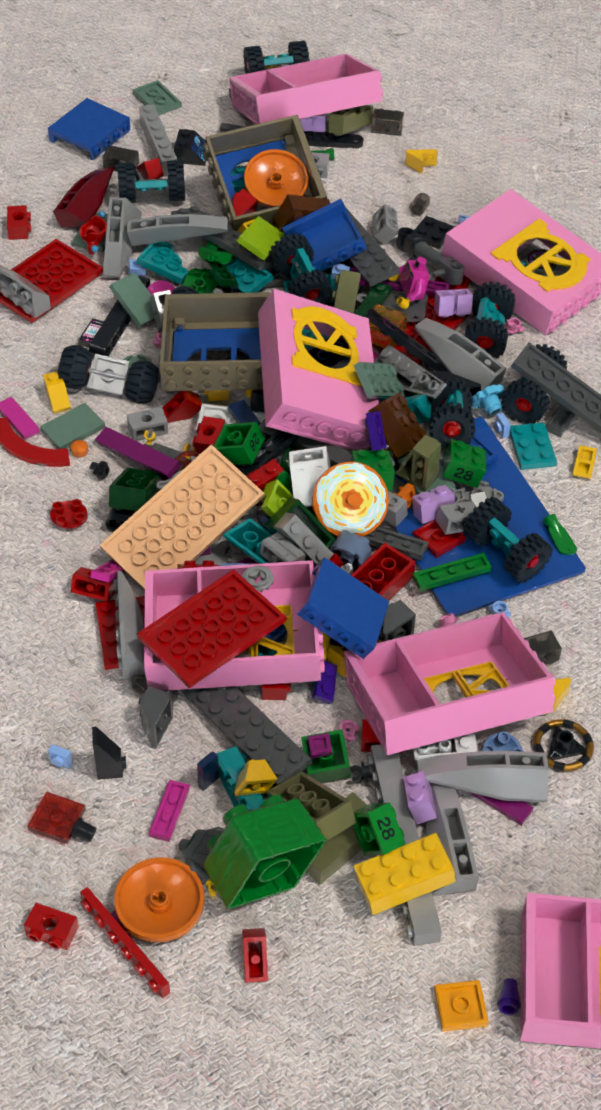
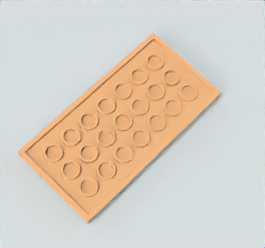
M210 445L100 544V548L145 590V571L177 569V564H184V561H195L265 495L214 446Z

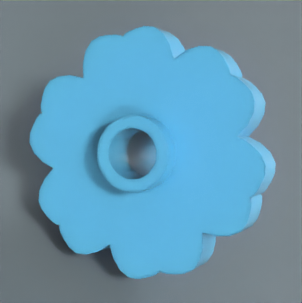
M494 384L477 392L472 396V407L474 409L484 408L485 412L490 416L499 413L502 410L500 399L505 393L503 385Z

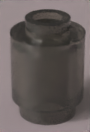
M426 193L417 194L409 205L410 211L414 215H422L430 204V197Z

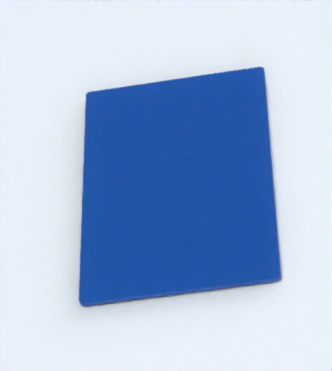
M483 417L474 418V433L498 454V460L486 466V472L481 481L488 482L493 490L495 488L503 492L504 500L502 503L512 512L511 520L507 522L509 524L506 527L519 539H525L526 535L537 533L552 546L553 551L551 552L552 556L548 558L549 562L544 565L545 568L541 569L538 575H534V578L529 579L528 582L523 581V583L518 582L504 569V562L507 560L502 549H497L492 542H488L486 546H479L464 532L462 533L466 536V541L440 557L436 558L427 550L422 560L413 558L419 570H424L485 553L492 566L491 572L431 589L445 613H453L455 617L494 604L496 601H503L582 574L586 570V567L576 553L564 555L557 550L551 539L548 527L543 522L549 513ZM394 458V462H395V473H396V471L399 469V467H398V465L396 464V460H397V459ZM394 474V477L396 479L400 480L405 484L409 483L408 481ZM408 508V515L397 527H393L398 533L414 537L412 532L427 523L422 524L413 515V510Z

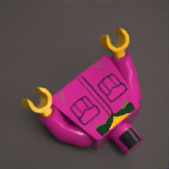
M423 257L407 261L405 265L399 267V274L388 279L396 281L398 275H400L399 280L407 297L406 299L399 297L396 300V303L402 309H407L410 301L423 300L429 281V273L425 266L427 261Z

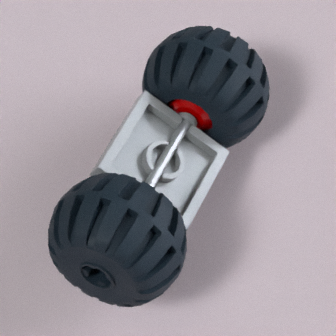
M71 345L64 348L59 362L58 376L59 379L62 378L64 380L65 387L69 389L82 388L86 385L89 377L87 389L122 397L126 383L125 395L129 400L143 404L153 400L159 378V368L149 361H136L132 363L128 373L130 361L95 354L91 367L92 354L89 350L80 345Z

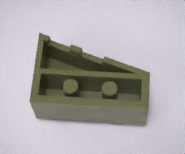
M363 105L330 113L329 132L334 133L336 136H341L372 124L373 105Z
M341 269L340 274H336L335 284H337L336 291L333 290L332 295L334 308L354 314L361 273Z
M425 434L411 450L395 474L421 490L426 491L438 478L441 443Z

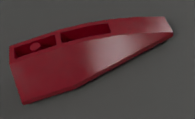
M113 167L99 168L90 172L68 190L53 211L61 228L82 226L91 217L96 215L102 205L112 177Z

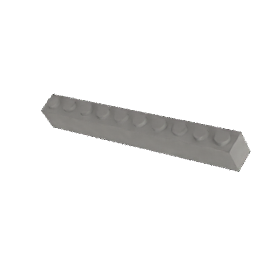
M381 744L372 745L370 754L367 755L369 767L373 768V772H371L372 783L377 785V790H375L377 803L390 802L391 806L395 809L396 820L404 832L406 844L419 840L415 820L408 807L403 779L404 774L399 754L387 755ZM432 892L401 905L403 918L408 920L406 925L407 936L412 938L413 946L440 942L442 931Z

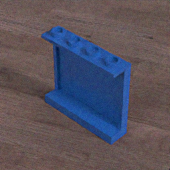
M86 98L48 127L49 141L54 143L61 138L89 151L90 160H94L131 130L130 117Z
M342 199L282 227L286 237L287 234L293 236V233H297V235L302 234L303 237L307 238L314 252V256H312L313 261L310 262L316 272L330 268L367 249L365 241L349 216Z
M324 557L312 571L315 578L305 605L297 612V615L364 659L376 647L389 601Z

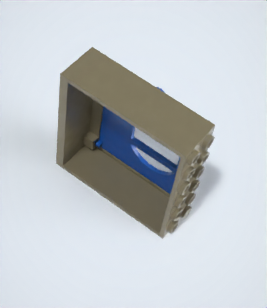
M298 114L205 137L203 157L205 161H208L209 175L213 176L212 183L214 189L218 191L219 203L222 202L223 216L228 218V226H231L233 230L238 231L243 223L256 219L258 216L272 226L276 225L274 215L280 206L265 208L240 216L235 215L232 206V198L235 194L232 182L244 179V173L231 176L232 170L237 165L249 162L255 155L266 150L279 149L297 156L304 163L309 177L307 191L304 196L327 199Z
M270 292L165 294L160 354L163 391L263 389L258 311L270 295ZM173 332H175V333H174V347H173V361L171 362V357H172V343H173ZM231 350V360L206 361L207 351ZM237 350L244 352L250 360H236ZM201 351V361H188L193 354Z

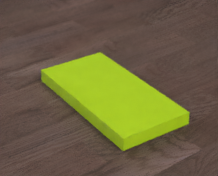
M258 216L239 236L237 242L260 259L265 260L269 256L271 246H275L274 242L280 241V238L284 237L285 234L279 232L277 228Z

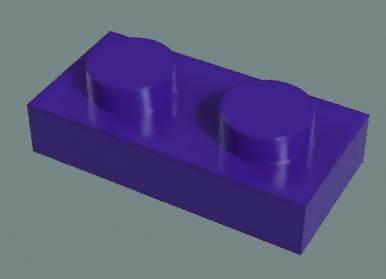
M380 411L366 413L365 423L369 430V444L372 447V451L387 448Z
M324 661L325 672L321 673V681H314L312 698L326 704H331L334 701L337 665Z

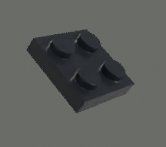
M426 216L415 228L414 234H420L428 240L427 244L429 246L440 249L444 245L446 233L455 226Z

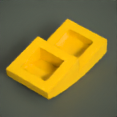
M579 445L573 476L591 479L597 448Z

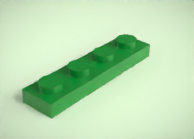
M480 553L413 572L412 578L421 592L491 572L492 566L485 553Z

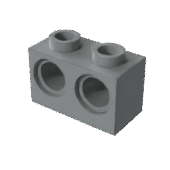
M384 204L372 215L373 237L386 245L398 234V219L396 210Z

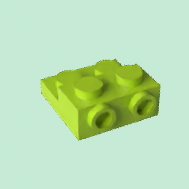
M276 479L265 486L262 509L272 517L289 498H294L293 494Z

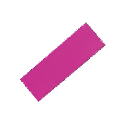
M12 397L0 402L1 414L4 417H8L9 423L24 440L40 432L36 423Z
M111 559L92 570L90 578L110 582L118 577L117 571H122V573H125V571Z
M169 780L150 828L149 837L170 842L190 790L189 784Z

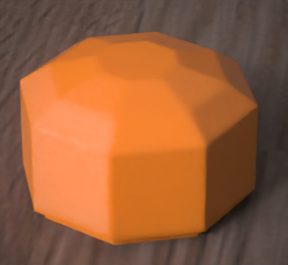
M83 440L73 441L70 445V451L75 457L86 456L89 451L86 441Z

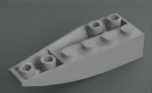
M109 197L103 278L120 279L135 247L132 246L128 237L127 223L129 220L141 219L142 211L126 198Z
M162 215L129 220L127 223V234L132 246L228 232V218L211 215Z
M0 265V292L5 297H8L15 305L20 306L27 314L32 315L34 318L51 309L48 294L26 278Z
M428 318L415 325L414 329L450 373L481 384V391L488 386L498 385L502 382L506 367L465 336Z
M389 344L374 361V363H386L394 366L397 372V379L403 385L404 391L418 395L425 394L427 397L436 399L447 386L442 380Z
M117 571L118 579H114L115 591H118V594L115 595V604L119 606V610H116V622L120 623L116 630L119 671H123L124 679L146 677L144 669V644L137 637V633L144 629L142 614L130 584L122 571Z
M479 751L420 759L416 762L417 773L424 771L430 783L504 801L547 802L549 768L546 753Z
M429 782L437 818L427 821L426 836L437 833L454 868L456 880L452 884L432 891V894L439 895L476 890L479 876L456 789Z

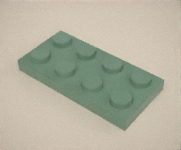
M358 362L353 365L368 399H388L399 392L402 396H405L403 385L398 381L396 369L391 364Z

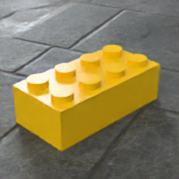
M437 833L401 846L385 855H379L354 865L356 879L372 915L456 882L454 868Z

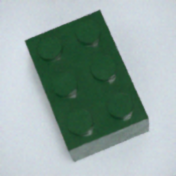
M127 467L109 486V507L115 508L118 511L132 510L134 513L137 512L158 493L156 484L162 481V475L155 471Z
M289 498L264 525L272 534L278 532L274 528L275 524L286 512L296 514L327 548L336 540L305 505L295 498Z

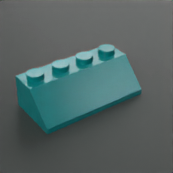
M251 518L223 534L225 539L258 564L270 563L260 555L262 541L271 537L272 534Z

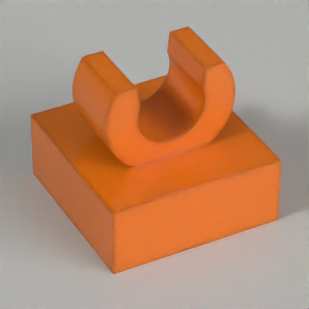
M409 483L404 487L399 486L398 494L393 493L407 501V509L413 504L412 496L416 495L414 485Z

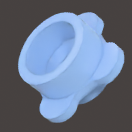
M496 601L494 604L489 605L488 609L492 614L504 612L508 618L511 616V612L508 611V605L505 602Z

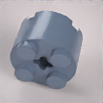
M343 530L329 549L332 553L338 554L344 565L346 563L352 564V573L372 554L369 546L370 541L366 537H360L347 530Z

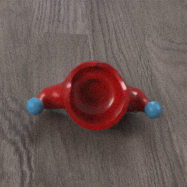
M103 211L98 213L99 216L91 217L79 229L80 237L87 244L88 253L91 255L96 254L98 243L103 240L106 234L107 224L103 219L105 217V212Z

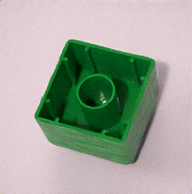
M274 795L266 799L258 809L249 811L246 805L242 804L226 812L223 816V822L226 827L223 832L218 833L208 841L207 847L210 853L203 865L225 907L232 909L295 888L327 839L299 799L284 801L281 795Z

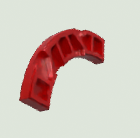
M8 417L0 418V444L8 453L32 464H46L49 467L70 466L68 448L49 449L32 445L21 439L13 431Z

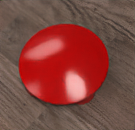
M80 499L57 501L52 505L50 518L55 525L61 528L72 529L86 522L88 511L82 505Z

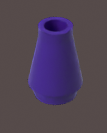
M507 978L504 980L497 1002L500 1012L506 1015H514L520 1008L518 983L515 979Z

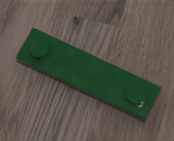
M208 260L202 261V264L222 288L236 287L237 279L225 265Z
M383 283L374 285L354 314L366 317L365 314L370 308L378 312L391 294L392 287Z

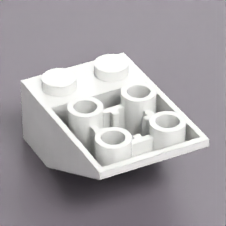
M326 446L289 452L293 497L299 499L305 507H312L314 486L319 477L330 468Z
M474 732L413 748L414 759L420 760L456 753L478 752Z

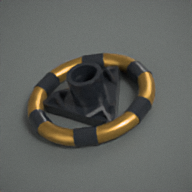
M556 719L546 722L538 728L534 736L533 745L535 752L545 753L541 745L542 736L551 728H554L549 755L547 756L550 768L559 771H574L584 767L592 758L594 742L590 733L580 724L566 719ZM560 727L577 731L583 737L586 748L574 739L570 731L562 730ZM585 754L577 762L570 764L553 761Z

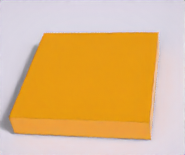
M480 980L434 985L442 1032L488 1027L489 1021Z

